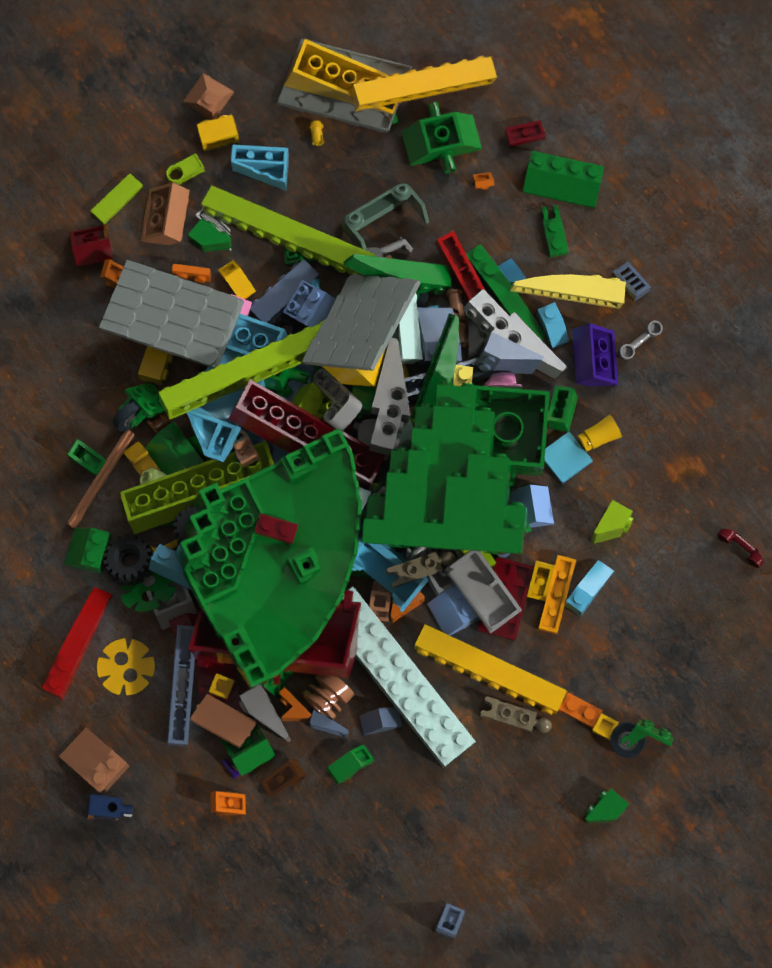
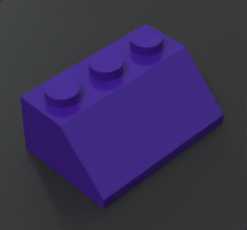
M590 323L572 329L576 383L588 387L618 385L614 331Z

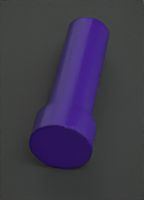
M226 759L222 760L221 763L231 773L234 779L239 777L240 773Z

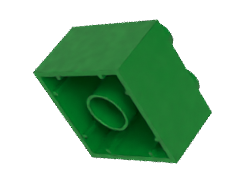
M473 385V387L478 389L476 410H479L480 407L491 408V411L495 412L492 457H494V454H506L507 458H510L512 461L511 474L542 476L545 461L550 392Z

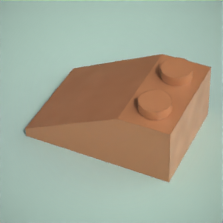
M87 728L59 756L102 796L129 768V765Z

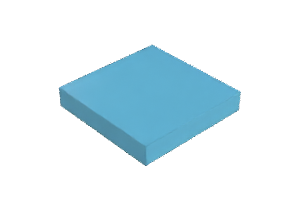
M570 431L545 449L544 462L562 484L593 462Z

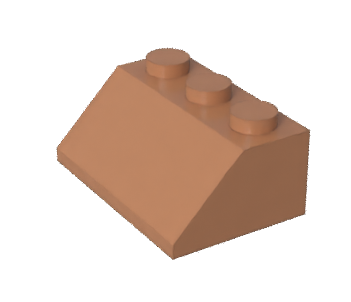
M173 182L149 189L140 241L163 245L181 242L190 190Z

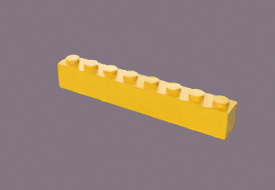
M479 56L471 61L464 59L456 64L444 63L436 68L429 66L421 71L410 70L406 74L401 75L394 73L386 78L375 77L371 81L366 82L359 80L351 87L350 94L355 111L492 84L497 75L491 57L484 58V56Z
M426 624L415 643V649L418 654L424 657L429 655L435 658L434 661L441 665L448 664L453 666L452 669L458 673H468L471 679L478 682L481 680L485 681L490 688L494 690L502 689L506 691L505 694L514 699L519 697L524 700L523 703L531 707L536 705L542 708L541 711L548 715H552V713L557 715L567 693V690Z

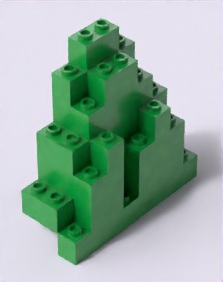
M442 382V385H437L436 406L434 408L432 404H421V407H416L415 428H412L411 450L404 447H396V451L391 450L390 472H387L386 495L373 493V496H368L367 518L364 519L363 543L398 548H408L410 546L483 551L485 554H523L528 509L524 507L523 503L511 502V506H509L512 461L510 458H507L506 454H494V457H492L495 412L491 411V408L480 407L479 410H476L478 389L473 387L472 383H462L461 386H454L453 382Z

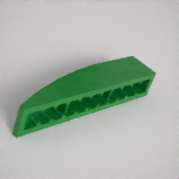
M480 244L466 253L483 287L494 301L509 316L515 312L542 341L546 339V335L519 294L510 291L511 283Z
M352 254L343 261L345 266L365 276L419 280L421 282L417 289L419 293L431 292L435 295H441L452 287L449 266L359 254Z
M448 314L410 417V421L414 424L416 407H421V404H432L434 408L436 406L437 385H442V382L453 381L459 341V317L456 315Z

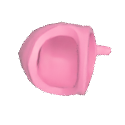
M512 372L494 374L484 384V386L522 388L521 384H516V377Z

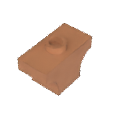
M373 581L369 607L380 621L389 622L392 593L377 581Z

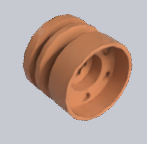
M316 675L315 680L320 686L317 687L309 684L308 688L313 694L307 690H304L301 694L314 710L334 720L336 715L331 709L339 713L341 708L336 702L339 701L347 704L354 696V692L338 677Z

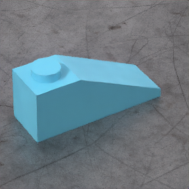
M598 560L569 596L565 607L581 617L614 571Z

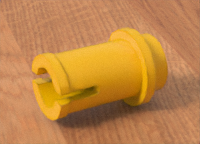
M312 121L309 126L312 135V145L315 146L324 144L323 124H321V121Z

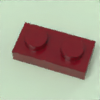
M541 120L505 128L509 147L545 140L546 137Z
M260 514L255 534L293 545L298 524Z

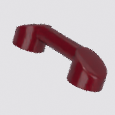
M721 529L717 533V536L726 544L734 540L749 552L750 556L747 560L754 567L760 568L762 566L763 559L759 550L737 534V532L730 529Z

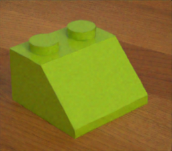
M612 500L595 529L591 542L595 544L618 538L623 532L627 533L634 519L631 517L633 511Z

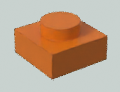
M491 172L473 175L475 188L488 189L490 186H494Z

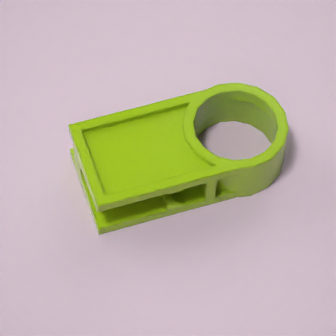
M195 153L170 166L166 175L170 183L173 182L180 185L205 170ZM174 170H179L183 173L182 177L178 180L171 179L169 175Z

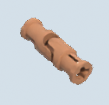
M451 289L446 293L449 299L448 308H453L454 315L459 317V337L461 347H465L469 344V341L466 339L465 331L467 330L466 316L462 310L464 308L461 298L463 292L461 289Z

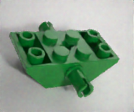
M434 102V109L432 103H429L427 108L430 118L419 120L401 132L410 166L442 159L445 173L450 174V169L451 173L457 170L453 156L482 150L473 115L459 112L441 115L439 103Z

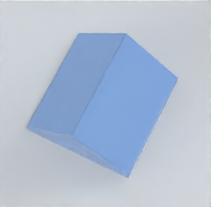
M530 484L510 492L512 502L523 503L524 507L528 509L527 522L530 528L554 524L548 487Z

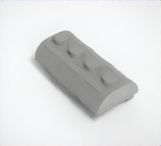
M468 551L455 560L453 564L445 568L448 576L490 633L522 611L480 551Z

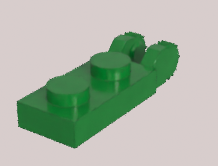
M553 205L552 211L555 219L549 220L548 210L546 207H541L543 228L550 258L568 255L569 251L558 206Z

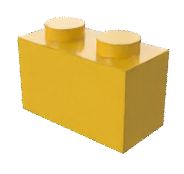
M222 115L218 119L204 120L197 124L204 151L239 142L233 115Z
M147 346L138 372L139 379L162 385L163 380L166 381L169 370L167 367L169 363H172L174 355Z

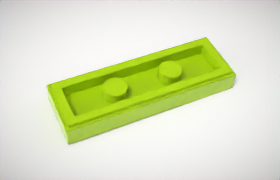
M129 174L91 210V213L105 225L144 188L143 185L134 176Z

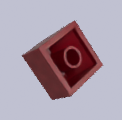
M106 224L70 232L71 245L77 267H88L93 263H104L105 260L114 259Z

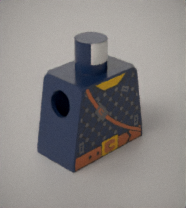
M90 795L87 819L119 821L120 816L132 817L133 805L122 804V798ZM113 806L115 812H110L108 807Z

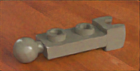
M445 551L438 558L437 553L434 552L389 567L385 570V574H394L397 577V580L393 581L390 585L391 589L442 572L441 565L449 566L455 562V555L451 551Z
M488 696L485 697V704L490 705L492 709L490 711L482 710L480 713L481 718L494 720L528 732H532L533 726L537 727V730L541 733H547L552 728L549 719H536L537 712Z

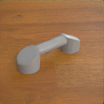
M659 321L650 322L646 326L645 332L631 344H625L620 347V357L624 360L631 359L635 354V349L649 337H656L661 334L663 330L662 324Z

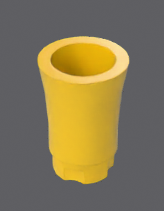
M610 414L594 426L584 430V433L578 435V439L586 452L610 441L622 438L621 432Z

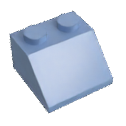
M456 585L446 589L427 604L442 632L449 636L480 620Z

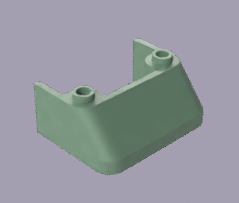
M399 184L345 215L341 219L340 224L342 230L356 247L367 251L365 241L357 231L402 203L408 201L426 224L429 223V218L424 202L408 184Z

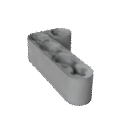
M320 369L315 373L313 382L333 401V404L324 414V420L336 430L340 428L342 431L360 412L362 403L325 369Z

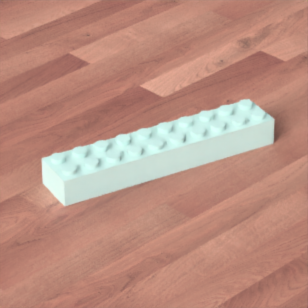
M352 587L349 590L353 591V601L361 602L355 657L444 768L476 741L355 588Z

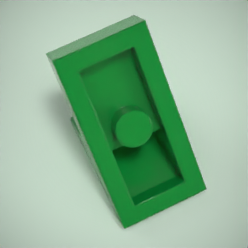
M79 439L74 441L66 454L73 464L80 465L95 476H97L106 462L105 458Z

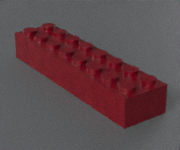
M251 379L243 389L228 418L288 453L295 452L303 448L304 445L336 430L327 422ZM342 431L354 456L355 472L359 487L368 490L385 455L369 451L370 447Z

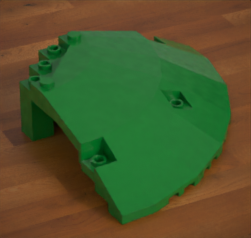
M340 428L286 455L279 462L227 487L220 489L218 484L215 483L199 490L193 502L198 513L190 516L184 527L189 539L180 542L175 555L184 571L183 575L219 641L223 639L230 653V658L250 688L278 676L318 639L344 596V591L358 553L362 500L360 499L358 489L359 483L356 478L354 456ZM294 460H298L300 465H295ZM260 514L298 524L293 545L255 534ZM303 563H308L309 568L305 569ZM233 639L238 640V645H233L231 641Z

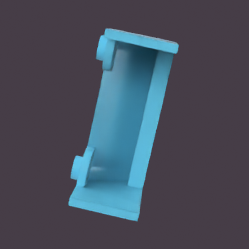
M362 536L358 540V553L352 570L365 571L390 591L393 603L400 607V611L403 612L428 582L429 578L424 577L391 589L390 585L393 581L397 580V577L394 574L386 575L385 570L408 561L392 547L363 543Z

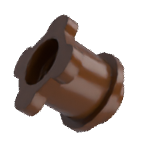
M165 414L163 416L158 415L151 422L149 420L146 421L155 435L171 424Z

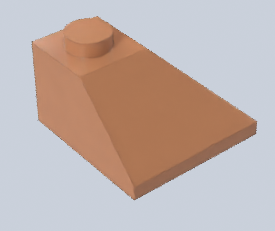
M203 73L183 103L207 118L214 120L234 91Z

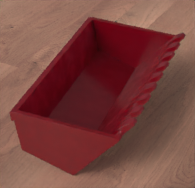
M352 590L345 591L344 600L340 601L318 639L282 672L293 671L349 678L357 652L359 615L361 611V602L353 601ZM200 607L188 649L189 652H192L197 660L234 664L223 639L219 641ZM233 639L231 641L233 645H238V640ZM281 673L273 678L274 685H279Z

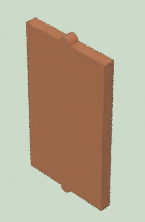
M206 694L200 705L196 706V710L190 718V721L238 748L242 746L247 737H250V732L257 723L252 718Z

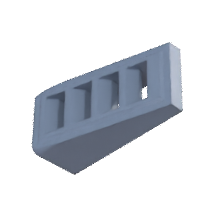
M629 262L613 271L616 278L626 282L625 290L634 301L650 292V285ZM625 269H628L629 272L623 276L620 274ZM632 274L633 277L626 281L625 278ZM636 280L637 282L631 286L630 283ZM640 285L641 288L635 291V288Z
M313 710L310 720L311 728L348 738L349 730L327 716L322 715L317 710Z

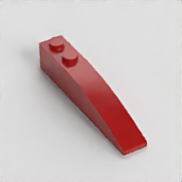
M452 231L437 239L435 245L445 264L449 266V271L458 288L462 290V295L468 303L484 287L455 232Z
M94 587L42 687L45 693L61 700L64 699L110 602L112 594Z

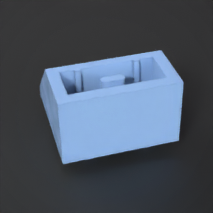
M302 280L283 312L303 325L313 327L327 318L336 299Z

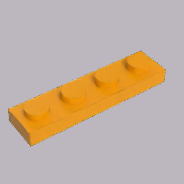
M557 555L538 630L553 634L558 633L576 559Z

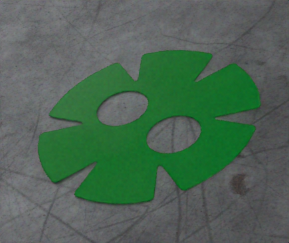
M149 570L150 576L155 577L154 584L144 586L140 580L134 586L132 582H129V586L123 584L121 590L131 592L121 595V599L128 608H131L138 602L135 611L145 612L160 607L157 598L166 603L172 597L176 587L166 585L174 581ZM146 591H153L155 594L154 598L150 601H143L141 596Z

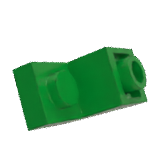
M363 744L350 750L328 766L326 770L338 785L351 779L358 770L371 765L375 759Z

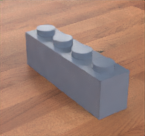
M304 259L300 263L296 262L287 275L283 274L277 280V284L274 287H269L264 292L263 297L252 302L250 315L254 319L272 325L284 314V309L301 281L304 280L310 283L315 279H320L319 273Z

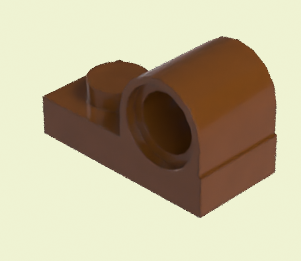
M291 759L260 783L269 797L274 798L289 786L301 781L306 777V774L297 760Z

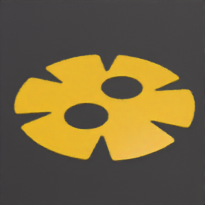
M125 638L107 645L103 652L110 659L99 657L97 662L98 677L110 675L103 682V686L110 692L119 695L123 685H125L127 696L136 694L147 687L149 682L141 675L153 677L155 671L153 657L142 659L149 649L143 643L132 639L129 649H127ZM125 652L128 655V661L125 665L116 664L114 658L117 653ZM127 669H134L137 672L135 681L127 682L124 679L123 675Z

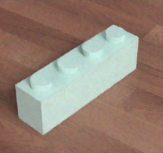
M416 293L392 338L398 339L402 364H414L422 360Z

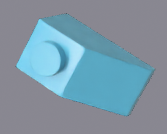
M554 302L538 309L537 319L551 348L554 349L569 343L566 327L556 303Z

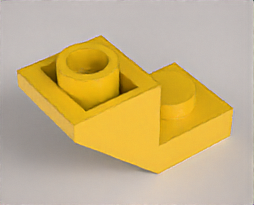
M234 260L218 269L235 296L248 299L256 292Z

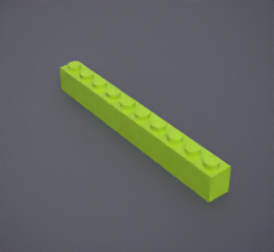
M212 185L201 203L204 213L209 217L214 218L215 216L226 224L232 223L237 225L242 231H251L259 238L265 237L275 245H284L289 251H298L308 259L314 258L324 266H333L341 273L347 272L352 275H362L344 265L343 261L352 254L376 257L371 252Z
M323 321L313 327H306L294 335L290 334L280 341L271 342L266 347L255 349L245 356L236 357L226 364H220L212 370L201 372L191 379H184L179 384L164 388L158 393L160 403L169 420L245 388L250 379L257 383L285 369L303 363L302 360Z

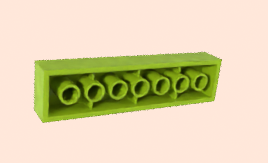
M267 441L253 445L260 459L245 467H242L235 452L228 454L224 462L212 459L121 491L120 494L126 516L133 533L137 534L174 521L176 516L180 517L179 512L181 510L186 511V506L194 507L193 502L198 491L215 483L222 489L275 464Z

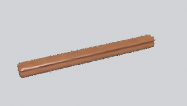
M130 430L124 431L67 522L69 527L75 529L79 525L134 437V433Z

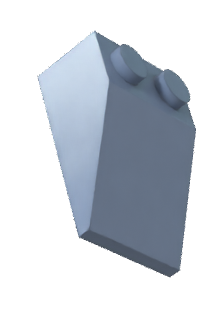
M417 308L422 360L418 361V365H430L448 314L454 315L453 308ZM460 337L456 363L462 361Z
M492 332L483 345L475 366L484 372L490 373L512 372L514 374H533L544 356Z

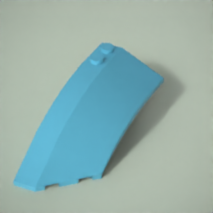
M239 314L220 364H226L236 357L245 356L255 349L266 347L269 343L280 341L288 335L283 328ZM207 367L205 372L212 370V368ZM264 380L257 382L259 385L266 388ZM243 389L187 412L206 457L224 462L233 448L234 441H237L241 436L240 431L245 429L228 419Z

